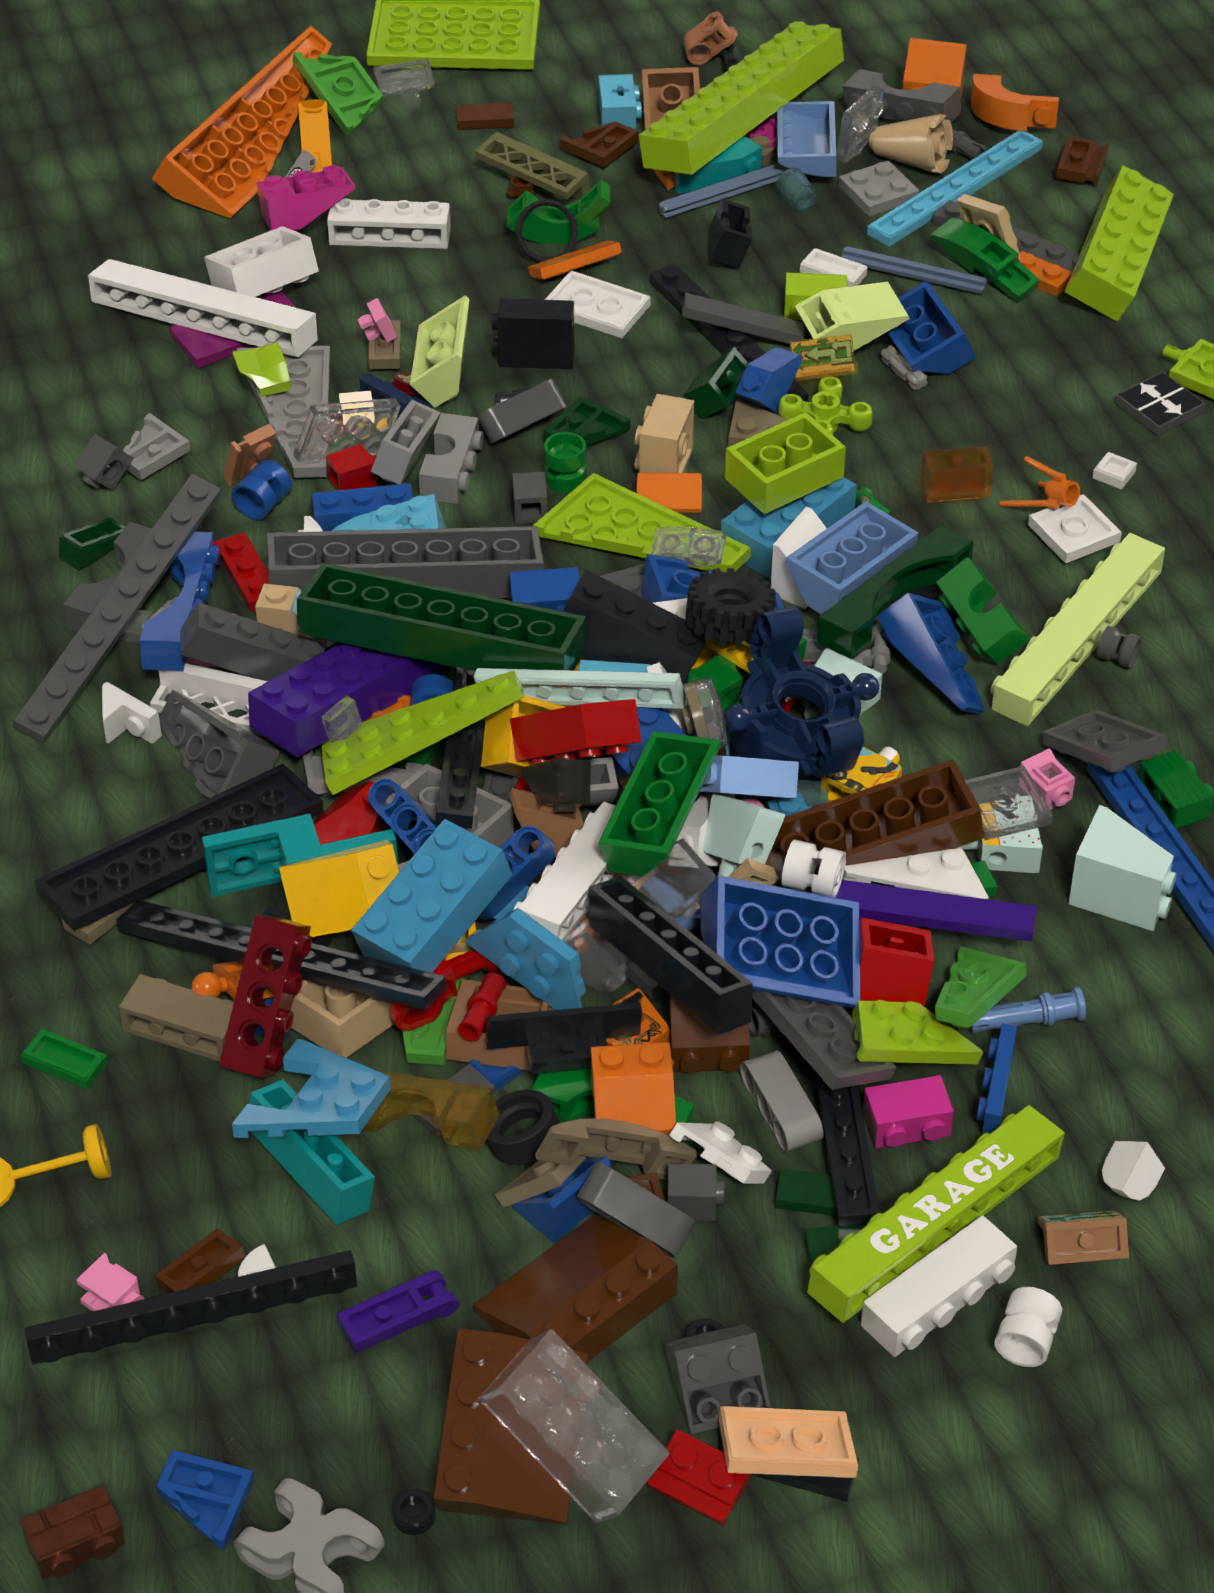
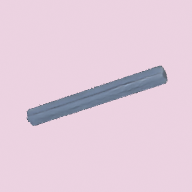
M776 163L661 201L658 204L659 213L665 219L721 201V199H727L787 179L789 169Z
M849 246L844 247L841 256L842 258L868 266L867 268L922 281L927 280L930 283L978 294L984 293L987 285L985 277Z

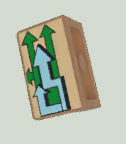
M1117 1211L1037 1217V1225L1043 1229L1045 1262L1049 1265L1129 1258L1127 1218Z

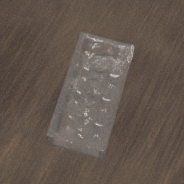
M552 1328L530 1339L478 1398L596 1523L620 1515L670 1454Z

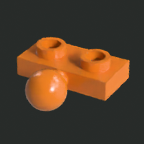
M233 961L213 965V973L202 972L193 979L191 989L198 995H210L217 998L221 992L226 991L235 1000L243 963ZM270 987L265 989L263 999L274 997Z

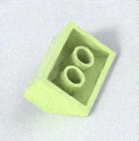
M466 295L418 326L410 385L434 408L445 401L450 402L459 393L469 309V298Z

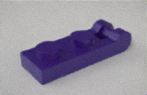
M433 1270L337 1313V1321L355 1353H359L437 1316H450L458 1309L459 1301L453 1292L445 1289L446 1281L442 1274L437 1270ZM426 1295L431 1296L432 1298L424 1301L422 1299V1296Z

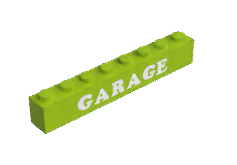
M1030 1105L1016 1115L1014 1113L1008 1115L999 1128L991 1134L984 1133L971 1149L964 1154L962 1152L956 1154L948 1166L940 1172L929 1174L921 1186L912 1193L906 1192L902 1194L894 1206L884 1214L877 1213L870 1219L865 1228L857 1234L851 1233L847 1235L839 1247L829 1255L823 1254L819 1256L809 1270L811 1275L807 1293L842 1323L846 1322L862 1309L863 1301L979 1217L987 1214L1059 1158L1065 1132Z

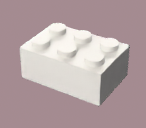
M283 226L204 257L212 286L253 297L264 293H276L281 291L286 284L304 282L309 279V275L319 272L311 238Z

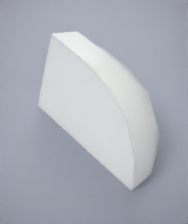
M1115 1141L1105 1159L1102 1174L1104 1182L1118 1195L1141 1200L1148 1197L1154 1190L1165 1167L1148 1142Z

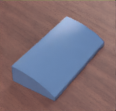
M834 101L788 102L777 111L778 163L804 174L836 177Z

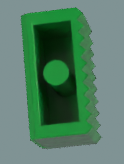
M1174 749L1172 752L1168 751L1160 756L1155 755L1153 758L1140 762L1139 779L1175 829L1211 817L1214 803L1213 788L1210 784L1203 783L1200 780L1191 760H1185L1179 751Z

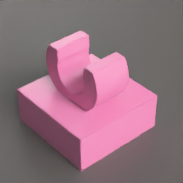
M376 298L367 303L371 314L363 315L358 319L362 330L366 329L364 332L367 339L374 340L380 333H382L387 343L397 338L395 329L379 299Z

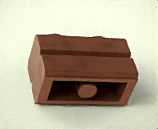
M103 1485L20 1520L27 1546L42 1580L50 1576H66L73 1572L78 1564L92 1558L98 1560L106 1559L112 1556L118 1547L125 1545L120 1521Z

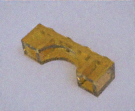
M374 1069L390 1076L391 1090L362 1129L363 1131L377 1133L382 1127L397 1118L407 1115H426L437 1120L446 1144L482 1149L500 1115L491 1088L477 1084H462L449 1082L444 1079L436 1080L417 1077L411 1074H398Z

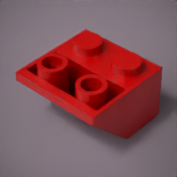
M861 917L859 920L860 1001H913L925 1006L934 965L931 931Z

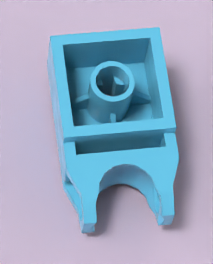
M430 494L427 496H416L409 501L396 505H384L376 511L355 516L336 526L332 531L446 528L435 494Z

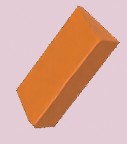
M700 473L637 474V494L677 513H702V475Z

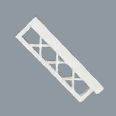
M188 663L185 664L184 671L158 670L161 685L150 702V707L161 713L166 704L164 699L173 689L199 704L204 702L213 703L215 707L210 708L213 712L252 734L263 736L249 727L248 692L268 681ZM236 709L247 712L246 715L237 718L229 716L227 713Z

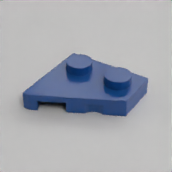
M172 1450L156 1487L158 1495L218 1549L225 1550L254 1482L253 1470Z

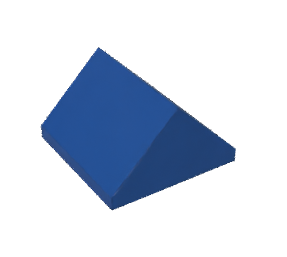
M608 1157L585 1158L560 1187L511 1206L552 1243H555L594 1211L577 1200L576 1196L596 1162L605 1164L610 1168L611 1162Z

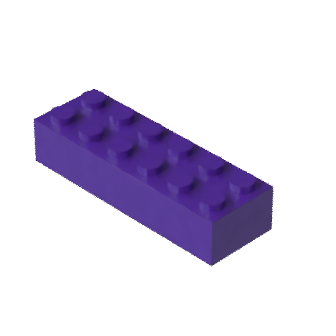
M340 643L248 692L249 727L298 757L344 732L349 726L358 724L371 717L373 713L393 705L403 695H411V686L419 677L428 674L445 676L451 673V667L431 661L414 660L407 656L381 653L374 649L348 646Z

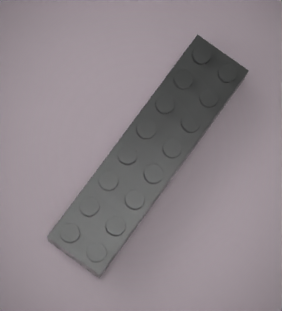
M537 526L267 533L269 584L298 587L301 591L320 565L328 563L493 598H510V572L543 570L544 566Z

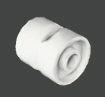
M794 839L785 858L782 886L800 891L811 887L813 894L835 898L845 870L846 852L828 847L817 851L815 844ZM816 864H820L818 875L814 874Z
M1021 1287L1011 1293L1005 1310L1007 1317L1002 1320L995 1339L997 1352L1006 1360L1023 1367H1036L1046 1362L1052 1345L1053 1335L1056 1333L1063 1309L1060 1302L1050 1293L1035 1287Z

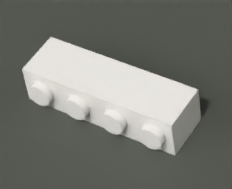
M982 1215L863 1301L861 1326L894 1358L907 1348L909 1350L916 1348L923 1341L927 1333L937 1326L941 1328L947 1325L953 1319L956 1312L965 1305L977 1303L985 1291L996 1282L1001 1284L1009 1279L1015 1270L1017 1245Z

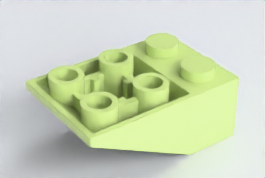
M888 282L822 290L795 306L814 340L850 336L852 352L910 319Z

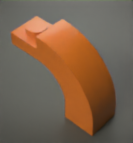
M973 74L970 105L973 113L980 119L998 127L1017 131H1027V127L1056 129L1059 97L1014 93L1002 86L1001 75Z

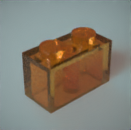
M988 447L923 451L920 481L926 502L991 497L994 466Z

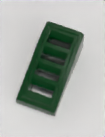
M109 517L59 536V557L75 569H83L114 549V541L124 530L125 526Z

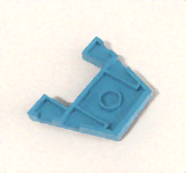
M297 1039L283 1057L284 1071L311 1075V1077L285 1110L247 1104L232 1123L233 1136L236 1138H249V1131L268 1130V1137H283L288 1130L307 1129L308 1136L360 1134L391 1090L390 1076L305 1040Z

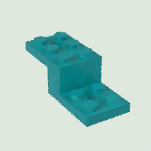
M311 814L203 836L202 844L211 897L282 882L279 871L281 866L388 840L393 844L398 865L396 837L393 829L320 845ZM249 857L245 861L236 862L239 858Z

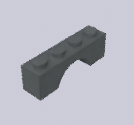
M861 69L843 85L845 111L898 121L945 114L946 117L944 119H949L951 123L961 113L960 89L957 86L932 83L918 89H896L885 83L883 73Z
M133 522L128 523L114 541L116 562L120 571L107 580L78 585L63 604L67 630L79 631L152 528Z

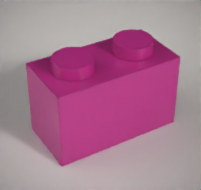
M941 1075L865 1088L863 1115L875 1149L898 1147L906 1143L924 1140L934 1141L942 1137L951 1136L954 1111Z

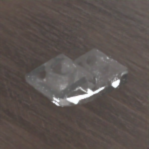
M696 527L656 528L651 555L680 559L689 562L691 567L721 564L726 534L724 531Z

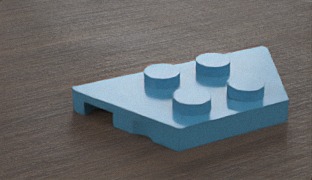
M519 908L509 912L503 918L496 919L484 929L476 930L466 939L468 945L499 967L504 974L511 976L527 988L532 995L548 1003L553 1009L582 1008L580 997L586 990L584 980L580 975L579 953Z

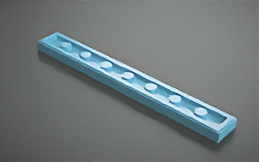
M1026 131L1015 132L868 225L867 235L890 247L932 220L933 214L948 200L956 202L963 194H973L1042 150L1043 141Z

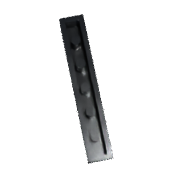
M622 876L589 887V926L718 1035L751 1023L753 983Z

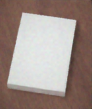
M572 270L545 299L573 300L574 323L619 338L625 336L651 305V296Z

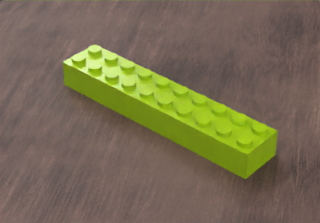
M802 21L789 24L788 28L775 34L774 38L760 45L752 54L746 55L738 64L731 66L727 72L714 78L713 82L699 89L695 95L682 101L681 105L667 112L666 116L652 123L648 129L639 134L643 168L694 174L843 62L844 53L841 29L831 28L827 24L806 25Z

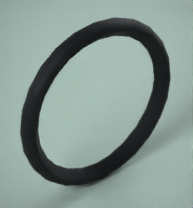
M549 199L539 200L531 203L522 211L517 220L516 238L523 253L530 259L540 263L570 253L574 249L578 237V227L575 217L565 205ZM541 206H552L561 210L571 224L572 236L568 247L554 257H541L534 254L528 249L522 237V226L526 216L532 210Z

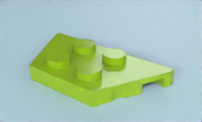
M883 1000L858 1001L852 1012L853 1023L856 1025L854 1030L855 1040L860 1042V1047L856 1053L857 1059L860 1062L977 1065L984 1053L978 1046L947 1023L937 1020L936 1016L920 1003L913 1001L886 1002Z

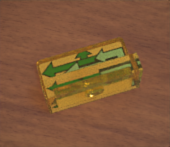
M850 334L790 342V351L803 356V360L794 377L795 381L858 373L857 360L854 357L853 339Z

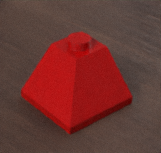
M372 781L344 791L313 821L320 845L392 829L369 802L368 794L373 785Z

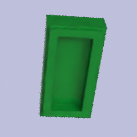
M45 1029L39 1031L21 1054L22 1064L86 1090L90 1088L108 1064L107 1054Z

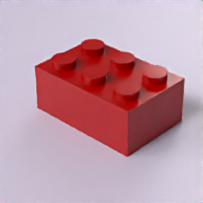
M635 699L579 704L510 718L516 762L531 760L532 767L553 764L552 757L555 758V762L559 763L575 762L580 760V758L604 756L603 749L606 750V755L628 752L627 745L642 742Z

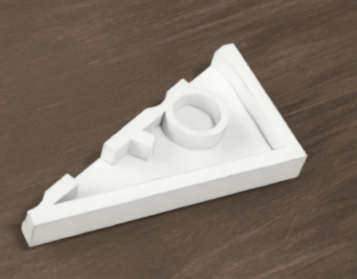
M962 847L845 866L842 878L847 881L870 884L872 881L894 885V887L989 899Z

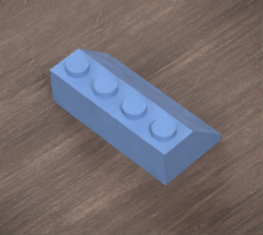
M865 501L786 557L785 563L805 604L822 614L841 601L844 596L849 595L861 586L865 580H869L881 571L885 565L890 564L901 556L905 550L913 547L917 543L919 532Z

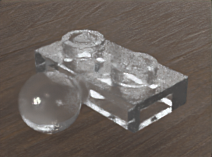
M428 59L373 67L375 83L383 96L401 94L399 103L404 109L413 110L420 107L422 99L417 91L434 88L435 81Z

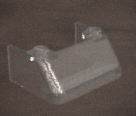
M681 839L675 843L668 859L645 876L627 874L623 878L673 919L682 915L686 920L700 909L701 903L699 900L701 899V894L713 882L716 875L684 839ZM588 911L564 942L579 953L580 975L584 982L599 992L607 989L611 993L627 979L624 972L628 969L627 964L631 960L589 926Z

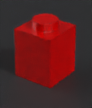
M362 444L326 455L328 481L336 491L377 487L376 474L371 472L376 459L373 454L369 455Z

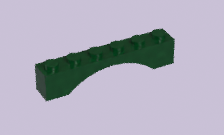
M942 525L930 534L925 535L921 541L910 549L905 550L901 556L890 564L885 565L881 571L869 580H865L861 586L849 595L844 596L841 601L819 616L817 622L818 645L849 659L856 657L871 645L873 624L880 612L889 603L916 589L937 584L936 581L965 558L969 557L972 560L974 540Z

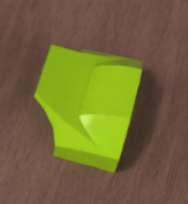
M278 342L249 350L232 351L239 372L255 382L260 396L291 391L286 361Z

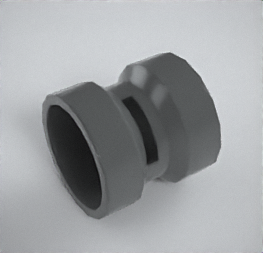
M1108 625L1101 637L1097 657L1107 661L1111 659L1117 660L1119 665L1131 669L1139 654L1142 637L1133 633L1128 635L1122 634L1118 628Z

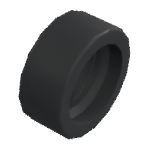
M525 1089L513 1091L492 1104L483 1117L482 1130L496 1158L504 1163L518 1165L536 1160L535 1153L550 1127L561 1122L547 1095L537 1090ZM531 1117L540 1118L538 1123L527 1132L516 1136H503L508 1128L520 1120Z

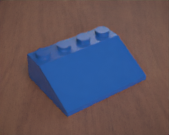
M719 875L701 894V932L704 944L753 983L752 990L855 1008L857 1002L860 1001L859 902Z

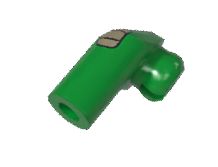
M861 487L859 490H856L855 508L867 501L890 515L891 511L874 498L873 492L869 488Z

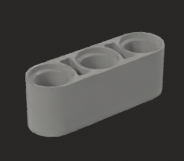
M776 1050L740 1063L743 1083L784 1152L823 1140L824 1132L821 1120L780 1051Z

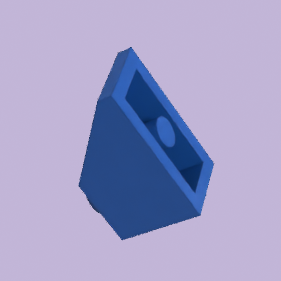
M778 347L773 348L747 365L735 393L749 403L778 414L779 400L788 393L803 360V356Z

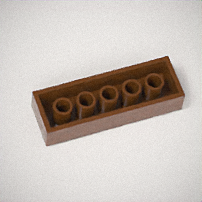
M952 759L784 817L765 865L773 867L779 878L772 886L789 888L782 886V872L788 849L794 839L815 844L817 851L828 847L846 852L845 866L954 849L983 838L981 809L955 761ZM816 864L815 875H818L820 864Z

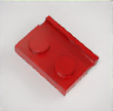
M677 1429L659 1460L652 1478H649L647 1485L653 1491L725 1527L731 1510H734L753 1474L728 1473L723 1452Z

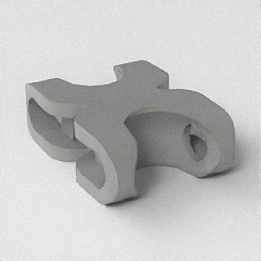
M291 1478L283 1479L274 1490L276 1506L279 1512L290 1520V1523L282 1530L266 1532L250 1526L245 1528L234 1541V1547L239 1558L267 1578L281 1580L294 1573L296 1577L295 1588L298 1593H344L341 1578L331 1571L328 1565L336 1558L348 1555L367 1562L371 1561L380 1553L385 1545L380 1530L371 1522L349 1509H335L324 1515L322 1512L323 1500L320 1494Z

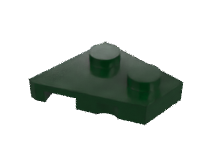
M579 397L544 429V440L546 441L547 438L558 432H571L581 436L587 446L628 431L631 428V419Z

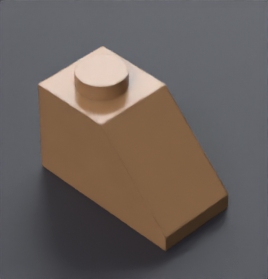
M512 788L509 793L515 815L521 827H536L551 838L555 844V857H557L562 847H568L576 829L581 830L584 826L579 806L575 803ZM539 840L531 843L534 851L539 846Z

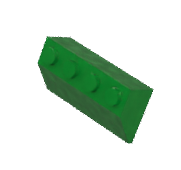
M652 731L598 842L609 872L643 877L668 859L721 747L720 740Z

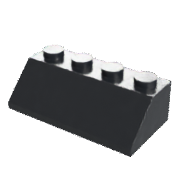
M586 569L563 611L586 616L585 652L581 659L651 665L660 662L667 673L680 674L682 685L685 684L689 672L693 669L707 641L705 640V634L698 636L694 633V628L690 629L688 627L687 620Z

